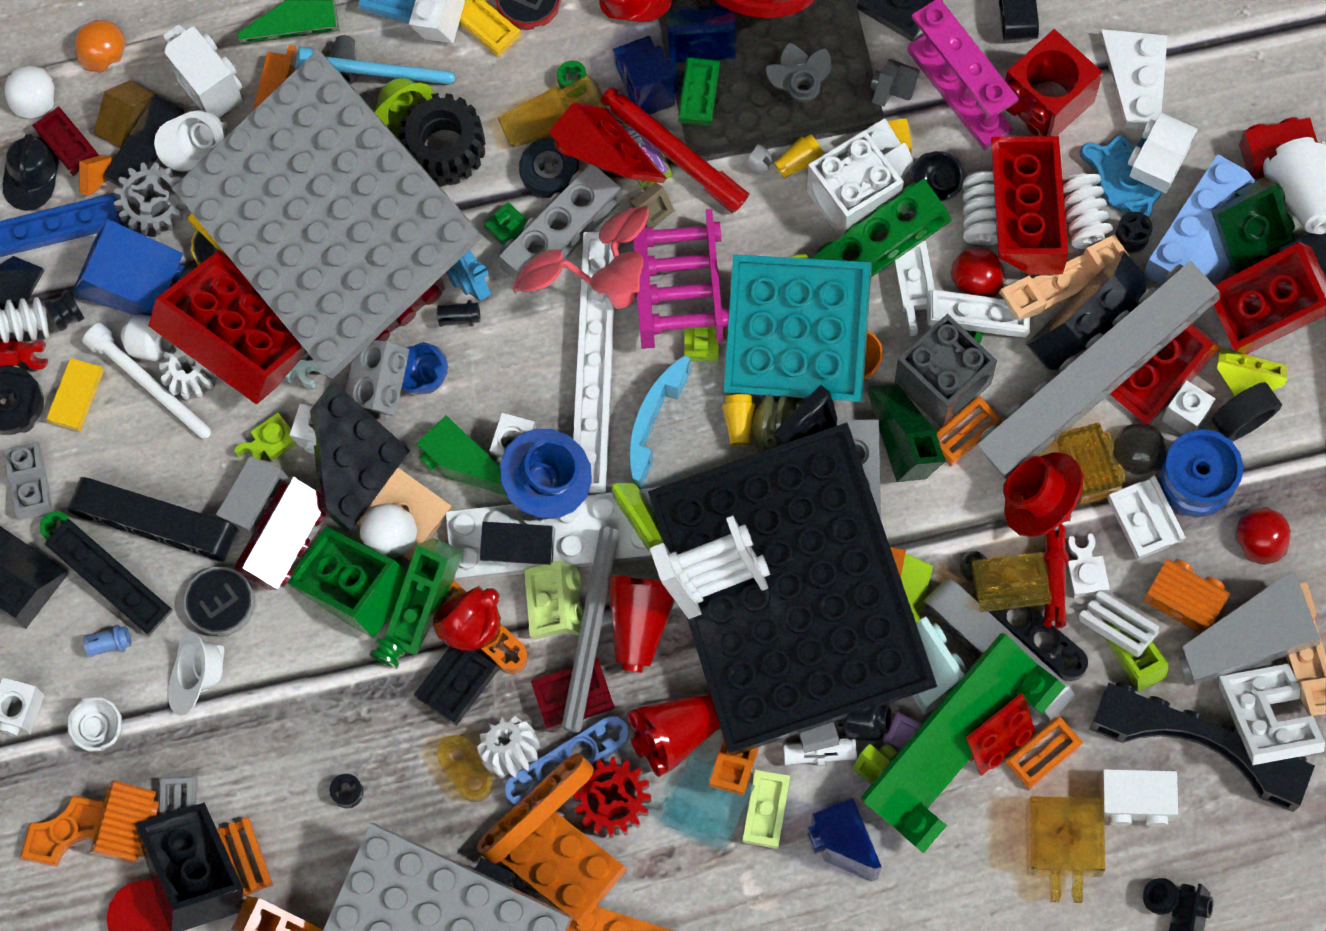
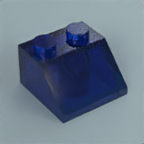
M713 6L702 10L679 8L675 11H667L670 63L686 62L687 57L707 60L736 59L734 11L723 6Z
M854 798L812 814L811 826H808L809 833H807V837L814 854L821 852L825 862L871 882L879 878L882 866Z

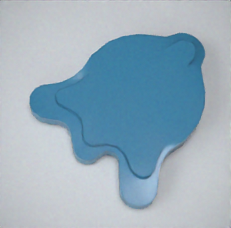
M1118 135L1106 146H1100L1092 142L1084 144L1080 150V157L1092 167L1095 174L1101 176V181L1097 186L1104 189L1101 197L1106 200L1107 204L1126 214L1136 211L1145 214L1149 218L1152 207L1159 199L1162 191L1129 177L1132 166L1128 165L1135 147L1142 148L1146 139L1141 138L1139 143L1133 146L1129 144L1125 136Z

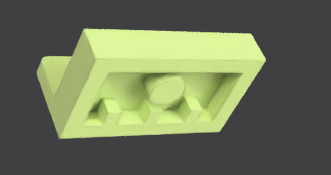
M559 560L551 562V565L543 564L524 569L530 637L541 639L566 632L579 635L584 608L581 605L580 588L582 586V578L578 568Z

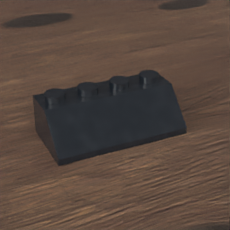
M0 526V612L27 629L69 573Z

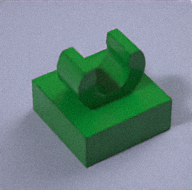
M507 202L484 223V227L504 246L510 239L515 240L523 232V228L528 220Z

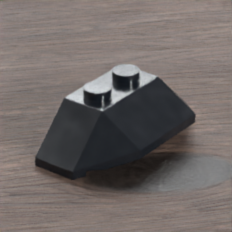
M1121 251L1026 343L1027 347L1046 369L1059 370L1060 366L1072 356L1078 358L1087 350L1086 344L1099 333L1105 335L1114 327L1112 322L1117 316L1126 310L1131 312L1141 304L1139 299L1146 292V276L1125 251Z

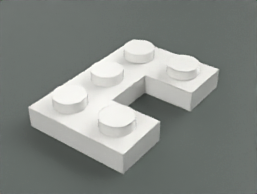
M1289 663L1219 676V688L1252 765L1324 752L1325 741L1313 715L1277 722L1270 707V704L1300 699L1301 689Z

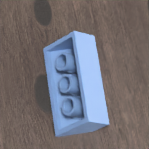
M1217 154L1149 258L1144 275L1162 286L1167 281L1165 279L1166 275L1179 264L1184 267L1189 261H1192L1213 285L1218 284L1230 265L1211 211L1235 199L1236 191L1254 183L1255 180L1250 173Z

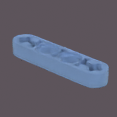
M616 716L604 718L530 764L529 771L522 769L517 773L516 778L511 776L505 785V794L508 801L515 807L522 800L520 795L512 796L516 792L515 785L517 783H521L522 786L532 783L533 779L530 774L533 772L536 773L538 781L541 783L544 780L542 776L543 767L551 762L560 765L572 755L574 747L579 744H587L592 748L593 754L588 761L593 767L597 765L596 760L600 759L603 761L615 754L629 740V730L626 723ZM611 726L614 730L621 728L622 730L619 732L620 739L616 742L612 738L605 740L601 743L605 750L599 752L596 742L591 736L596 734L599 741L607 735V727ZM536 784L527 790L528 794L536 787Z

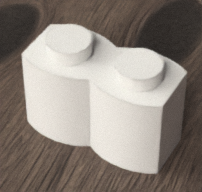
M1162 112L1156 121L1150 119L1142 134V138L1146 139L1143 147L1136 146L1128 161V165L1132 166L1129 177L1167 193L1194 141L1198 129Z

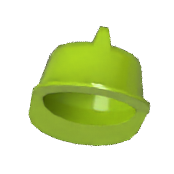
M407 78L394 79L389 81L380 90L374 112L396 137H399L398 132L399 127H402V116H409L407 109L412 104L417 107L419 105L418 99L425 97L426 100L432 99L431 94H434V91L428 84L414 83Z

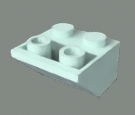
M924 617L916 624L938 687L912 695V698L922 713L926 715L941 704L964 677V673L967 670L961 658L956 653L951 655L944 643L947 642V639L938 624L934 623L931 625L927 617Z

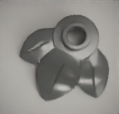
M788 43L781 56V65L766 66L767 78L775 88L788 91L792 99L805 103L814 100L819 95L820 83L829 76L831 71V58L825 48L818 50L808 57L800 48L792 43ZM800 85H807L810 89L800 90L798 87Z

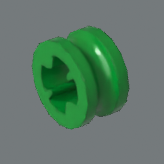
M573 60L566 61L558 68V84L563 92L578 94L585 89L588 80L586 68L582 63ZM569 73L573 76L578 73V81L571 79L567 82L566 75Z
M59 511L50 512L45 515L40 523V532L43 537L48 540L53 535L50 528H54L58 521L63 524L68 519V516Z
M377 638L375 642L377 648L371 650L369 655L380 663L397 669L399 666L397 660L399 657H404L405 651L387 640Z

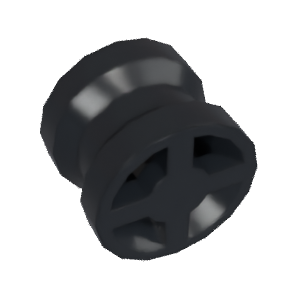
M1136 211L1129 212L1121 218L1115 235L1126 252L1138 253L1147 246L1153 229L1152 222L1148 216Z
M69 290L62 292L61 297L57 300L49 299L44 302L60 331L67 329L68 324L73 321L80 322L85 319Z

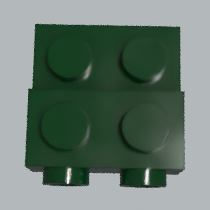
M1265 177L1236 191L1235 199L1211 211L1230 268L1236 273L1276 254L1278 248L1295 241L1293 234L1295 224L1292 217L1286 212L1283 203L1285 193L1277 182H1273Z

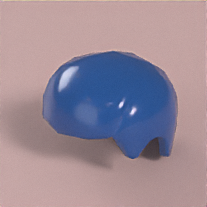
M426 342L407 347L410 350L401 389L418 395L434 392L442 385L448 373V363L445 354L438 346Z

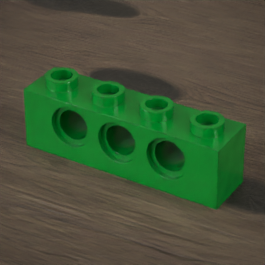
M923 178L918 183L914 182L907 185L902 190L901 195L891 202L879 205L871 216L862 222H857L850 226L845 234L834 242L831 241L822 245L812 259L845 261L849 253L859 251L857 258L852 261L871 262L872 278L895 260L946 226L952 219L946 207ZM915 212V216L911 220L901 221L906 213ZM879 232H887L883 240L873 241L875 235Z

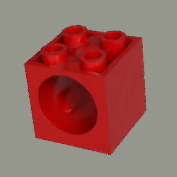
M1053 29L1007 70L1005 81L1017 95L1019 101L1007 108L1006 111L1012 116H1018L1023 120L1028 130L1034 136H1058L1095 102L1103 71L1058 31ZM1044 80L1052 81L1061 85L1067 91V94L1060 97H1047L1036 92L1030 84Z

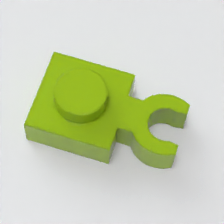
M278 412L250 432L255 439L253 442L239 444L234 449V452L238 458L245 453H252V457L259 460L267 455L271 462H273L297 445V443L289 436L291 428Z

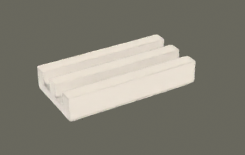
M1101 590L1096 594V599L1094 601L1091 600L1088 604V609L1086 611L1083 610L1079 614L1080 622L1136 657L1142 654L1159 633L1158 625ZM1096 613L1112 623L1115 628L1128 633L1141 642L1139 644L1094 617V614Z

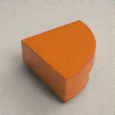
M103 154L79 161V193L88 196L102 186L106 180L104 174L111 165L112 157Z

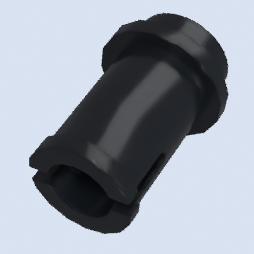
M470 299L464 304L437 305V317L440 319L438 320L439 327L458 324H469L470 327H474V323L481 322L479 302L472 303Z

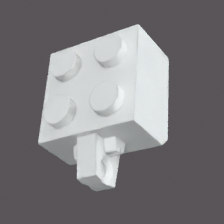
M177 25L163 35L167 43L165 55L172 65L177 82L200 111L213 114L220 119L243 103L239 92L243 87L234 75L237 73L234 66L226 56L222 59L216 52L218 50L217 46L207 33L201 35L194 26L185 30L182 26Z

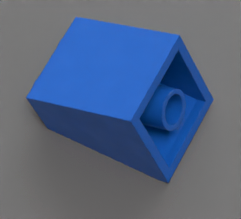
M107 219L95 236L71 295L129 314L151 316L156 298L169 289L171 282L177 283L184 269V265L180 264L183 253Z

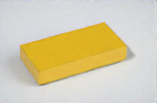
M465 0L459 24L497 57H500L521 37V31L485 0Z
M70 358L46 418L48 423L81 432L104 374V369L101 366Z

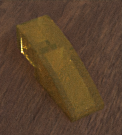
M587 75L562 90H558L556 87L547 90L498 117V120L509 146L513 148L551 137L548 131L573 102L603 107L608 110L609 108L608 106L605 107L601 101L602 92L598 83Z

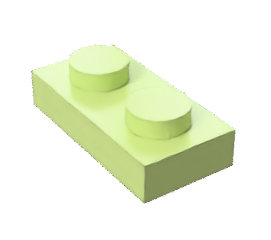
M755 770L743 843L774 849L779 848L791 776Z

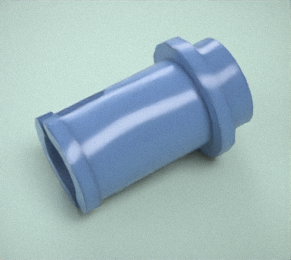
M119 624L114 625L112 630L84 635L83 638L85 642L88 641V643H84V647L89 657L114 650L124 652L132 644L127 626L121 627Z

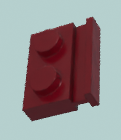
M598 658L594 661L583 720L615 709ZM573 667L531 681L547 732L562 727Z

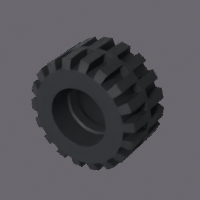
M439 93L431 94L432 99L426 100L425 97L418 99L419 105L417 107L412 104L407 109L409 116H402V127H399L398 135L404 147L433 180L438 181L439 186H446V181L451 180L453 185L460 183V177L464 176L466 179L471 177V169L478 170L481 165L480 158L485 156L484 145L486 143L479 115L476 114V109L472 105L467 106L465 99L459 97L457 100H454L453 94L448 93L445 94V98H440ZM451 130L460 135L458 141L446 149L437 150L425 145L428 137L437 131Z

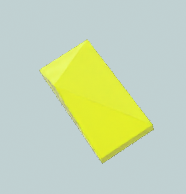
M1222 348L1219 349L1217 369L1234 396L1258 383L1266 382L1272 391L1286 384V364Z

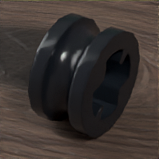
M340 774L335 777L329 788L333 801L339 807L345 809L357 806L362 801L364 795L363 786L360 781L351 774ZM348 783L350 787L356 786V790L351 792V798L345 800L343 795L339 798L337 795L338 792L342 791V784Z

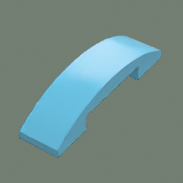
M683 356L665 370L649 390L637 414L630 443V466L632 481L639 489H642L653 463L652 450L644 446L665 396L679 400L691 371V359L689 357Z

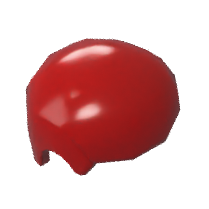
M975 247L963 250L953 261L951 278L955 283V287L962 294L995 297L1004 287L1005 272L998 256L994 252L983 247Z
M1268 507L1249 510L1239 519L1236 540L1249 561L1266 565L1278 562L1287 554L1291 530L1287 520L1281 513Z

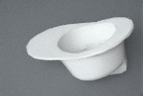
M200 110L183 114L160 126L155 135L154 146L156 154L161 162L167 167L172 168V170L180 172L192 170L226 137L225 129L228 125L226 122H221L215 115Z
M191 631L185 633L180 640L177 658L168 685L170 708L175 714L180 716L188 714L194 708L200 692L207 691L209 688L216 686L221 680L223 673L224 647L218 643L204 642L197 633Z

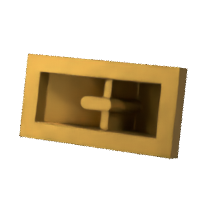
M131 80L104 91L94 134L121 149L152 97L158 95Z

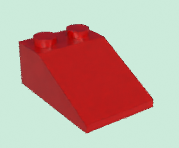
M573 102L548 131L556 141L554 143L555 147L565 156L574 157L629 179L664 183L667 179L607 108Z
M1192 323L1111 392L1110 395L1149 426L1172 402L1186 380L1191 382L1221 348V345Z

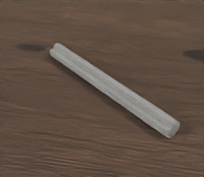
M601 527L562 721L563 730L569 732H580L582 728L609 589L608 582L612 574L619 537L618 530L612 527Z

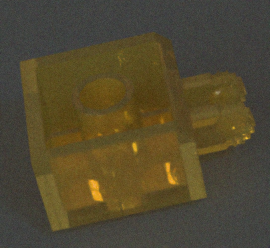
M1030 796L1026 804L1027 875L1049 876L1050 902L1060 901V876L1072 877L1071 897L1073 898V903H1082L1083 877H1101L1104 874V798ZM1061 831H1066L1073 838L1069 844H1064V839L1057 837V834H1060Z

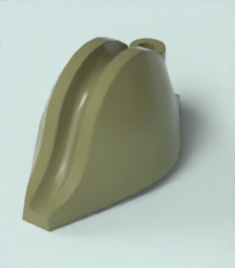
M766 395L754 412L751 432L759 452L777 447L773 433L797 409L793 397Z

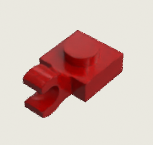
M0 339V367L15 366L20 361H23L32 369H44L48 364V359L37 358L34 352H43L46 348V343L43 341L25 343V339L22 342H18L17 339H9V343H4Z

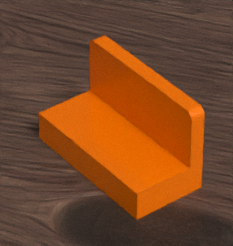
M288 45L286 54L267 51L252 111L296 70L297 48L295 45Z

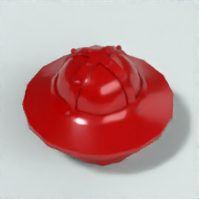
M1052 452L1043 456H1031L1020 463L1009 474L1003 485L1005 497L1004 515L1008 526L1020 536L1036 537L1049 533L1063 522L1070 521L1071 514L1077 505L1083 489L1084 475L1079 462L1067 453Z

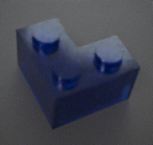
M650 35L613 49L614 65L631 101L649 115L675 105L674 93L678 91L674 78L678 76L676 67L671 57L665 58L660 45L654 46Z

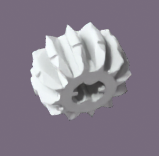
M176 346L174 354L164 351V357L168 362L159 364V369L163 373L160 380L164 386H169L168 390L173 396L181 393L183 399L188 400L192 392H195L197 397L202 398L203 392L201 389L203 387L213 389L214 385L210 379L216 378L215 374ZM191 367L193 371L186 374L185 369Z
M516 716L509 722L501 717L500 723L496 726L489 724V732L479 734L481 744L477 748L478 754L483 760L482 763L491 773L495 772L501 779L508 773L516 778L519 770L525 769L529 771L528 763L538 760L536 751L540 748L535 731L527 721L522 722Z

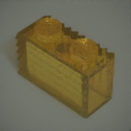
M1100 422L1060 433L1057 441L1060 453H1067L1079 462L1084 475L1082 493L1077 502L1079 506L1108 498L1109 494L1122 489V483H1125V474L1120 463L1114 464L1111 451H1114L1113 440L1109 431L1103 432Z

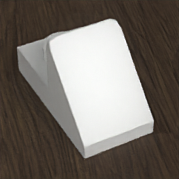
M884 118L866 129V132L903 180V186L911 182L910 178L914 161L906 143L901 144Z

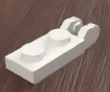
M926 241L921 242L894 261L902 311L906 314L909 336L918 335L919 327L915 311L923 309L927 311V295L931 289L935 290Z

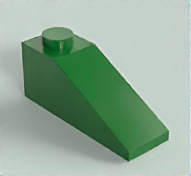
M285 0L238 32V40L242 44L340 31L336 1Z
M447 415L416 443L420 453L418 459L430 472L436 469L443 477L507 496L500 481V465Z
M435 538L417 544L384 640L397 645L411 654L415 655L418 653L433 623V618L439 611L454 581L464 551Z

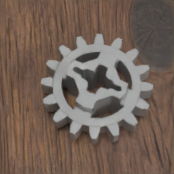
M141 163V171L139 172L129 168L130 178L120 177L118 180L122 188L114 189L115 198L119 199L114 202L116 211H121L118 214L120 221L123 223L129 220V229L133 231L140 226L142 234L145 236L149 229H154L157 235H161L162 226H166L171 231L173 229L171 221L173 219L182 221V213L179 210L187 209V206L172 189L181 180V177L175 176L172 178L173 172L170 167L161 172L159 163H155L151 170H147L145 163ZM161 183L167 185L173 194H170L167 190H163L161 187ZM151 196H156L151 199V202H145L150 200ZM129 204H132L134 208H139L140 216L131 210Z

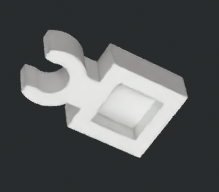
M1092 533L1086 536V548L1077 547L1074 536H1070L1067 542L1069 553L1076 558V560H1070L1067 566L1073 598L1096 595L1100 590L1108 593L1110 590L1103 556H1092L1096 543Z

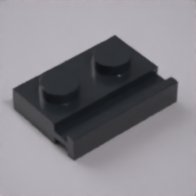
M449 647L413 695L417 700L423 702L430 709L457 726L499 669L476 651H461Z

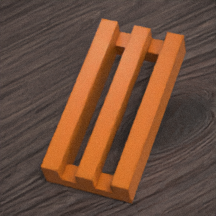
M980 396L936 432L944 458L950 467L981 441L979 437L987 428L994 424L998 427L1003 421ZM979 407L982 409V413L948 442L943 444L940 441ZM988 417L991 419L988 424L954 453L950 451Z
M1058 716L1005 761V765L1015 772L1014 775L1022 780L1024 786L1029 791L1081 747L1083 741ZM1058 727L1063 731L1025 765L1021 767L1017 763ZM1069 738L1072 741L1069 746L1031 778L1029 777L1027 772L1066 739Z
M245 817L237 823H230L225 828L220 827L217 829L242 884L226 836L231 835L249 884L248 887H243V897L273 886L249 817ZM243 829L246 831L263 880L258 883L254 877L239 831Z

